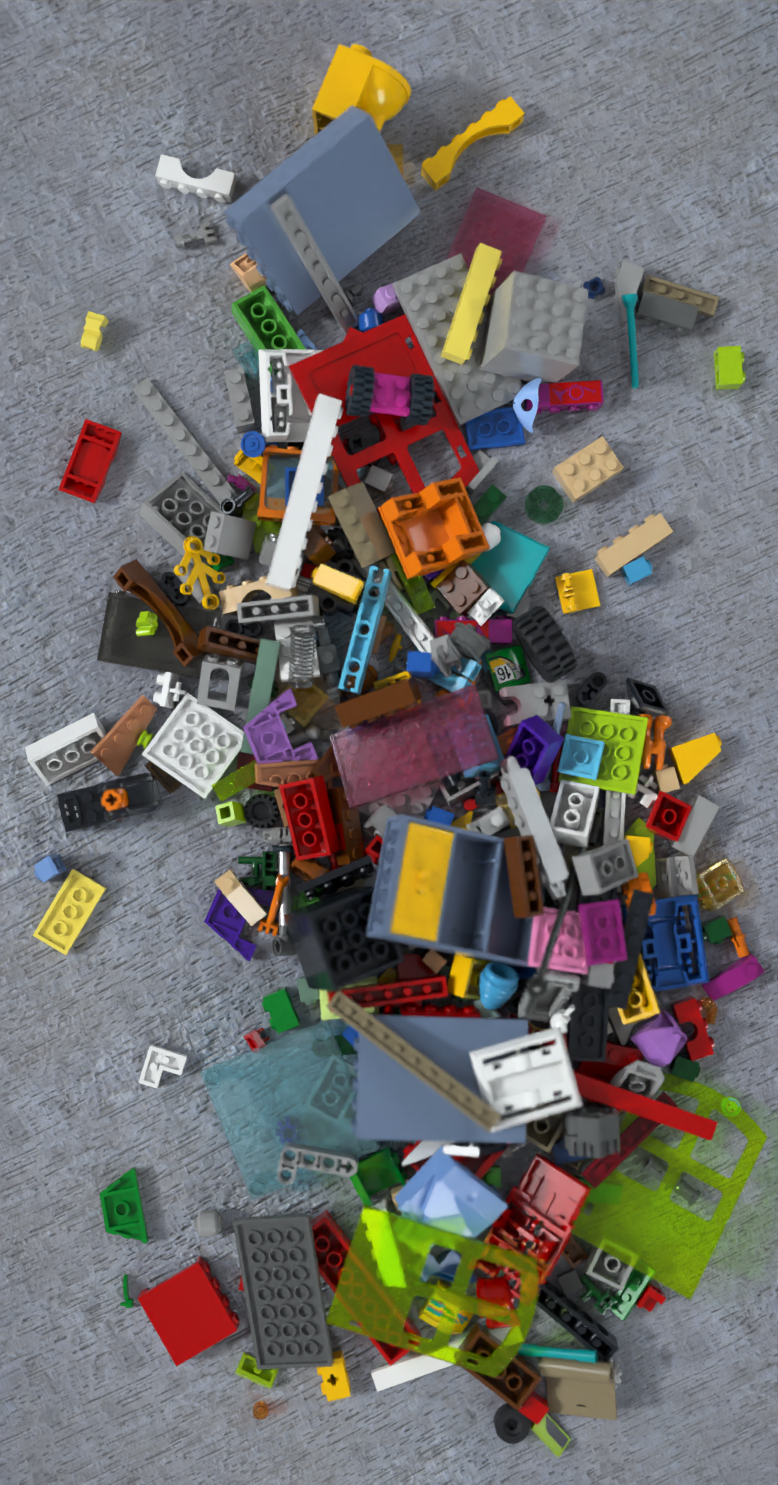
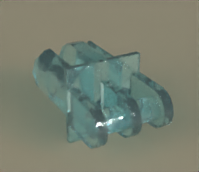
M248 339L243 345L239 344L238 348L231 349L249 380L252 379V375L245 363H248L255 376L259 375L252 361L254 358L259 366V358Z

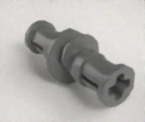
M654 1155L650 1156L643 1166L644 1171H649L656 1179L665 1183L664 1191L671 1188L677 1195L686 1199L690 1206L699 1198L701 1191H696L685 1180L681 1179L683 1173H677V1168L674 1167L670 1171L668 1167L658 1162ZM651 1165H654V1166H655L656 1168H658L660 1171H657V1170H656L655 1168H653Z

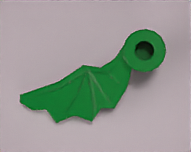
M126 1274L123 1280L125 1302H121L120 1305L126 1308H133L134 1302L133 1299L129 1298L128 1275Z

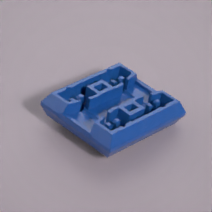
M697 894L656 899V914L648 918L640 950L644 965L649 970L647 974L653 991L709 983ZM626 904L620 905L623 930L628 914ZM683 905L688 907L692 938H690V933L685 928ZM678 913H679V916L682 917V919H678V920H677V915H678ZM691 943L694 945L697 973H692L689 952L692 951ZM683 959L686 961L687 964H689V966H684Z

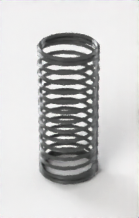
M299 624L291 628L288 684L297 688H308L313 685L314 681L312 678L314 677L313 661L315 659L313 657L315 654L313 653L315 652L316 629L310 625ZM298 628H307V629L313 630V632H312V631H308V630H299V631H294V630H295V629H298ZM294 666H298V667H312V669H309V668H294ZM294 680H305L309 682H298Z

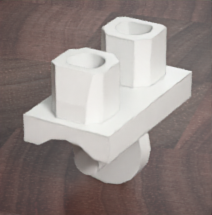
M489 588L467 613L482 626L505 600L496 591Z
M171 672L158 674L157 684L163 685L162 693H154L153 701L160 704L159 706L174 709L175 701H179L180 694H186V691L181 690L180 675Z
M641 774L639 780L644 783L642 785L638 782L636 794L638 791L644 793L639 803L649 808L656 801L658 794L648 787L656 789L658 784L653 782L654 775L650 774L646 778ZM626 793V795L631 797L632 799L635 797V795Z

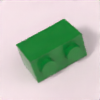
M286 986L264 995L262 1006L265 1012H269L271 1016L269 1022L272 1030L276 1029L277 1034L300 1024Z

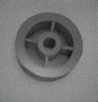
M456 622L454 624L455 629L449 636L464 657L480 663V657L483 652L491 648L489 645L491 641L485 636H480L476 633L477 629L471 624L467 623L465 625L461 622Z

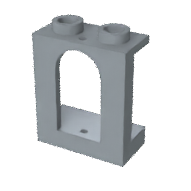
M216 654L205 655L201 667L197 704L235 711L238 705L239 697L237 696L241 669L244 662L236 658H221ZM215 668H223L229 674L227 695L209 691L211 672Z

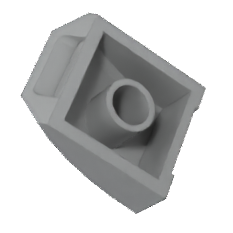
M634 1061L622 1068L613 1077L610 1084L652 1098L665 1077L660 1067L641 1061Z

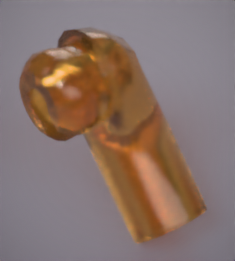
M703 996L700 998V1003L707 1010L706 1021L709 1024L715 1025L718 1007L712 998Z

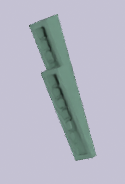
M263 638L260 640L246 724L269 705L280 648L279 641ZM244 732L241 752L253 754Z

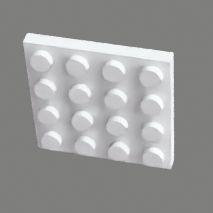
M186 693L144 750L142 756L206 799L240 752L244 732L209 707L197 704V699Z

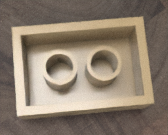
M602 436L554 467L552 473L571 502L575 503L618 475L624 467Z

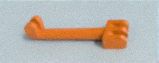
M278 874L267 919L262 918L260 920L259 932L265 926V934H269L270 929H274L272 936L276 937L279 923L274 921L283 889L287 886L289 877L282 878V875Z

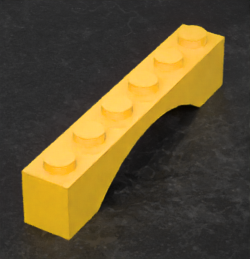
M511 96L506 100H500L492 111H486L481 116V119L476 123H471L463 134H457L449 145L442 146L434 157L427 158L422 163L421 175L434 191L438 190L450 180L455 162L469 145L489 135L510 133L523 122L525 113Z

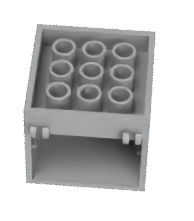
M514 271L490 295L480 370L528 382L536 378H542L540 384L563 381L564 376L579 366L588 290Z

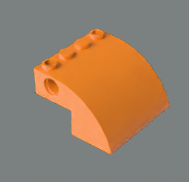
M461 477L433 482L419 493L392 497L382 506L378 507L407 579L451 567L490 548Z

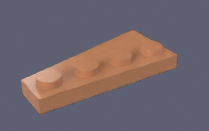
M142 695L90 753L119 777L134 751L142 732L146 730L157 708Z
M319 759L255 764L256 784L279 787L282 784L314 777L315 775L310 770ZM332 779L325 783L326 789L332 788Z

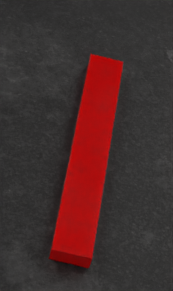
M573 1071L580 1096L712 1141L717 1121Z

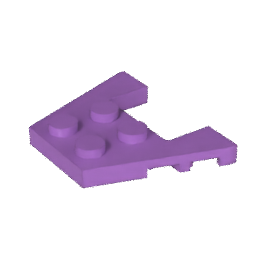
M287 689L243 726L257 764L318 759L312 742L292 748L280 719V712L297 706L291 689Z

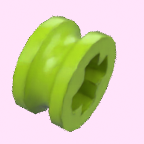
M144 730L137 745H143L144 749H146L152 741L154 734H148Z

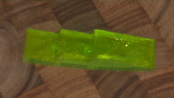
M396 553L390 555L417 615L434 608L435 605L422 576L407 579L398 555Z
M256 760L211 785L221 802L256 783Z

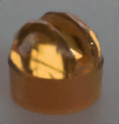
M258 1401L253 1406V1416L258 1420L265 1419L269 1413L268 1405L264 1401Z

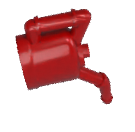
M517 1240L518 1249H521L523 1240ZM506 1273L503 1277L478 1278L476 1280L480 1318H486V1326L489 1329L514 1328V1326L521 1324V1319L513 1305L514 1298L517 1297L511 1293L513 1288L509 1285V1281L512 1278ZM510 1314L511 1317L509 1319L494 1320V1316Z

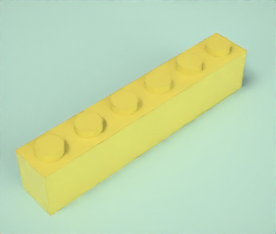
M480 243L476 248L441 357L461 365L466 359H470L473 351L470 348L471 343L475 342L479 331L476 328L484 318L485 313L482 310L489 302L490 295L488 292L495 284L496 277L494 274L501 266L502 259H500L502 251Z

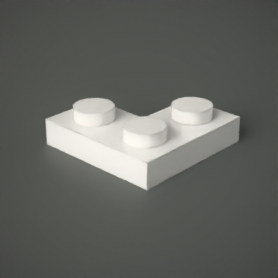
M151 1044L139 1083L158 1088L163 1070L182 1075L188 1055Z

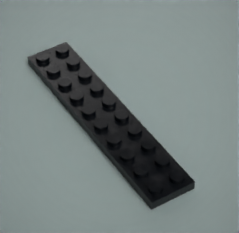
M578 880L576 912H579V905L617 900V886L601 894L583 895ZM575 973V975L580 977V984L577 991H571L572 996L569 999V1007L571 1005L575 1007L570 1014V1021L567 1026L566 1042L569 1060L605 1062L609 1006L605 1003L609 989L581 984L582 974Z

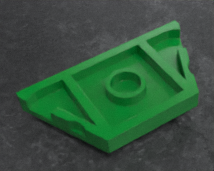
M133 1167L102 1190L99 1195L106 1233L119 1234L127 1239H137L145 1244L148 1243L149 1239L136 1167Z

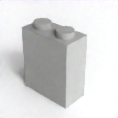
M211 511L203 550L248 560L257 522Z

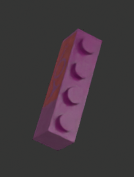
M602 380L539 384V400L536 415L541 414L542 411L559 413L561 410H568V412H578L580 409H587V411L599 410L604 403ZM525 399V411L527 412L533 407L530 399Z
M467 616L457 617V620H450V617H438V620L434 621L435 638L445 635L450 636L455 629L454 624L461 622L465 625L469 623L477 629L476 633L488 638L491 641L490 644L512 643V619H507V616H496V619L487 620L482 626L476 620H469Z

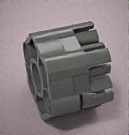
M581 1102L582 1106L563 1111L564 1147L568 1150L570 1156H575V1152H577L578 1156H585L587 1153V1157L592 1158L594 1151V1158H603L607 1154H614L615 1151L616 1153L620 1152L619 1113L615 1107L603 1103Z

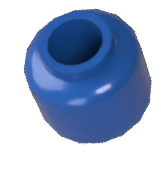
M367 308L359 316V330L362 333L384 324L382 313L376 311L375 308Z

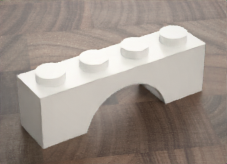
M162 154L155 175L158 184L163 188L170 189L172 187L182 193L191 192L202 198L211 197L221 203H225V201L231 203L237 182L235 173L217 168L206 178H192L183 171L180 159Z

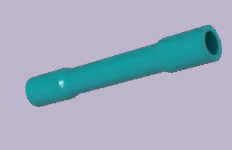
M520 1343L518 1347L520 1356L570 1359L589 1363H597L598 1357L597 1350H576Z

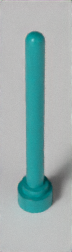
M637 293L622 295V303H624V307L627 310L631 386L634 389L639 387L634 306H636L638 301Z

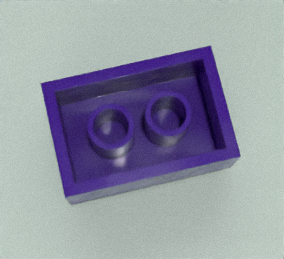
M538 715L521 721L504 759L514 756L520 768L525 767L530 771L533 782L537 785L544 781L564 738Z

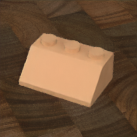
M246 253L230 264L250 292L264 285L267 286L265 283L266 277L257 271V263L255 260L252 261Z

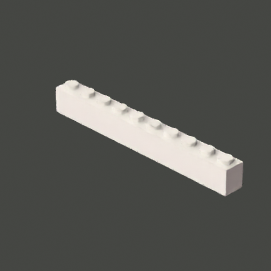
M319 394L316 398L265 584L267 586L287 592L291 587H295L297 576H294L296 568H300L302 563V557H300L301 549L305 550L308 540L305 538L306 531L311 529L313 522L310 519L311 513H315L318 504L315 498L317 493L320 494L323 483L320 482L321 476L326 474L328 464L325 463L327 456L330 457L333 445L330 443L332 437L335 438L338 431V426H335L336 421L341 418L343 413L341 400Z

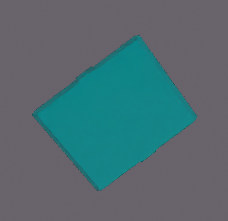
M493 520L490 524L496 525L500 529L501 541L490 551L480 553L481 555L471 564L493 590L505 600L499 608L513 614L528 587L531 586L535 579V575L547 556L550 547Z

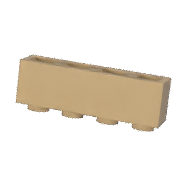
M661 513L656 516L651 514L644 519L645 523L639 527L637 524L629 529L630 534L625 537L620 535L612 541L614 543L609 548L604 546L597 551L598 555L595 560L607 577L673 533V530Z

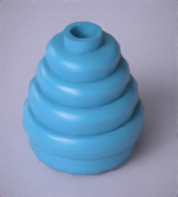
M492 962L487 964L481 972L479 982L480 1001L486 1009L494 1010L500 1008L517 990L519 979L518 974L513 968L503 963Z

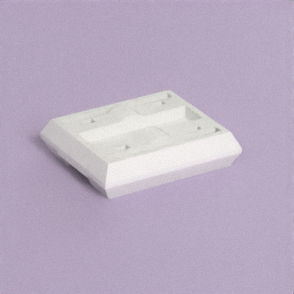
M258 350L261 423L265 442H305L312 415L289 366L323 350ZM270 361L272 362L273 393L270 391V372L268 371ZM274 369H278L279 372L274 377ZM271 398L273 399L275 433H273L272 421L270 420L272 416ZM276 418H281L279 425L276 426Z
M560 1026L469 1052L480 1094L484 1102L501 1115L531 1107V1110L512 1114L509 1118L506 1116L500 1118L491 1132L582 1106ZM554 1039L555 1045L531 1052H520V1048ZM515 1050L516 1054L509 1055L507 1059L483 1065V1059ZM545 1050L546 1053L549 1052L550 1054L542 1056L541 1051ZM493 1064H497V1066H501L502 1068L494 1070ZM553 1092H557V1094L560 1093L561 1095L554 1097ZM568 1095L570 1097L564 1100H560L558 1104H555L553 1102L545 1106L536 1108V1105H539L544 1102H548ZM508 1105L509 1108L512 1107L513 1109L505 1111V1106Z

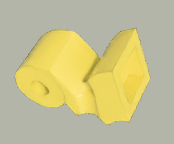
M88 311L85 319L84 333L81 338V347L97 352L102 342L101 327H106L109 320L103 315Z

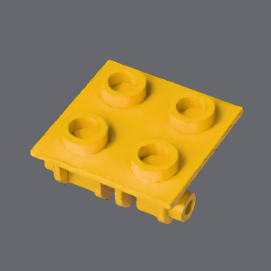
M592 569L571 574L565 573L562 576L555 577L563 614L600 606Z

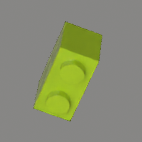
M741 346L717 347L714 351L716 390L739 389L743 382H745L746 374L745 371H742L744 352H741Z

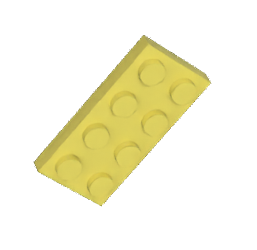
M72 869L33 936L67 955L107 888L76 869Z

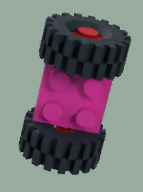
M352 365L348 376L345 398L347 415L367 417L371 411L404 416L405 423L424 426L428 423L432 412L431 408L433 406L435 389L433 376L413 373L410 377L375 373L373 367Z

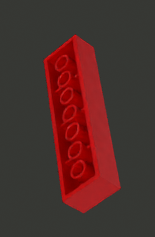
M326 1209L311 1221L319 1273L387 1363L392 1366L422 1342L421 1332L382 1281L378 1279L376 1273Z

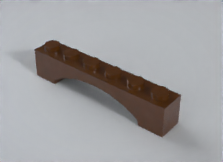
M136 559L121 566L113 576L114 580L124 592L128 591L140 598L158 615L171 636L174 645L173 654L185 667L199 659L205 651L197 649L198 635Z

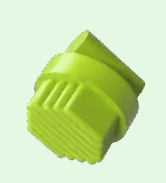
M149 611L140 612V616L136 621V627L138 628L136 635H154L158 628V615Z

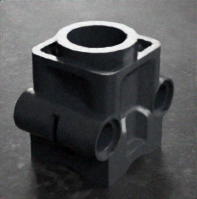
M342 559L336 564L328 560L324 564L339 572L343 568H349L350 571L346 574L363 581L365 588L367 578L354 573L351 561ZM314 584L309 591V595L318 597L321 610L326 616H333L339 611L352 617L354 613L358 614L364 588L356 605ZM332 602L334 606L331 609H326L324 607L325 604Z

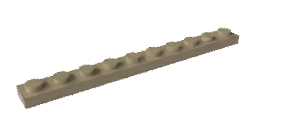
M340 990L337 991L326 1006L489 1133L502 1115Z

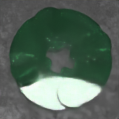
M542 485L534 488L527 495L524 504L528 519L541 525L556 521L563 510L561 495L551 486ZM542 500H545L546 504H549V507H547L545 510H542V508L539 507V504L542 503Z

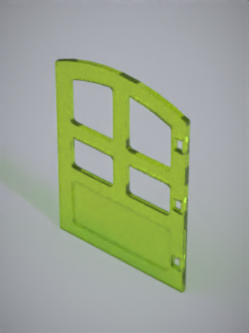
M663 1073L665 1079L658 1090L674 1092L698 1100V1106L694 1113L708 1118L711 1111L715 1109L735 1125L747 1138V1144L731 1177L727 1178L691 1158V1152L699 1138L698 1136L685 1132L678 1147L674 1149L649 1135L639 1147L668 1163V1168L658 1189L652 1191L618 1172L616 1168L596 1189L592 1185L590 1186L592 1189L582 1208H580L581 1211L573 1223L576 1227L571 1230V1233L691 1300L763 1148L767 1135L743 1109L717 1091L699 1082H692ZM627 1112L619 1127V1133L621 1134L638 1115ZM682 1172L692 1175L722 1193L721 1199L709 1221L671 1201L670 1196ZM588 1202L594 1205L590 1215L583 1213Z
M364 1204L326 1323L496 1377L517 1354L531 1327L538 1297L537 1261L535 1258ZM432 1244L462 1253L449 1289L424 1282L420 1279ZM477 1259H484L520 1272L521 1289L517 1310L508 1309L466 1295ZM414 1296H421L444 1304L433 1339H426L403 1330ZM460 1310L511 1326L502 1343L489 1358L448 1345ZM350 1320L362 1323L361 1328L349 1324ZM409 1339L420 1342L419 1346L408 1343ZM467 1358L477 1360L478 1365L466 1362Z

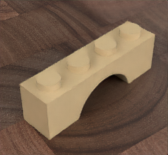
M267 576L259 577V581L253 582V580L244 581L238 587L236 585L226 586L225 590L219 591L223 614H237V603L251 602L252 598L261 591H266L273 599L299 596L297 582L295 587H291L288 592L265 585Z

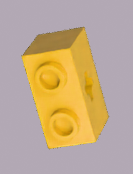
M343 1350L332 1352L334 1359L332 1367H317L318 1375H322L323 1379L321 1383L322 1394L326 1395L328 1402L351 1396V1386Z

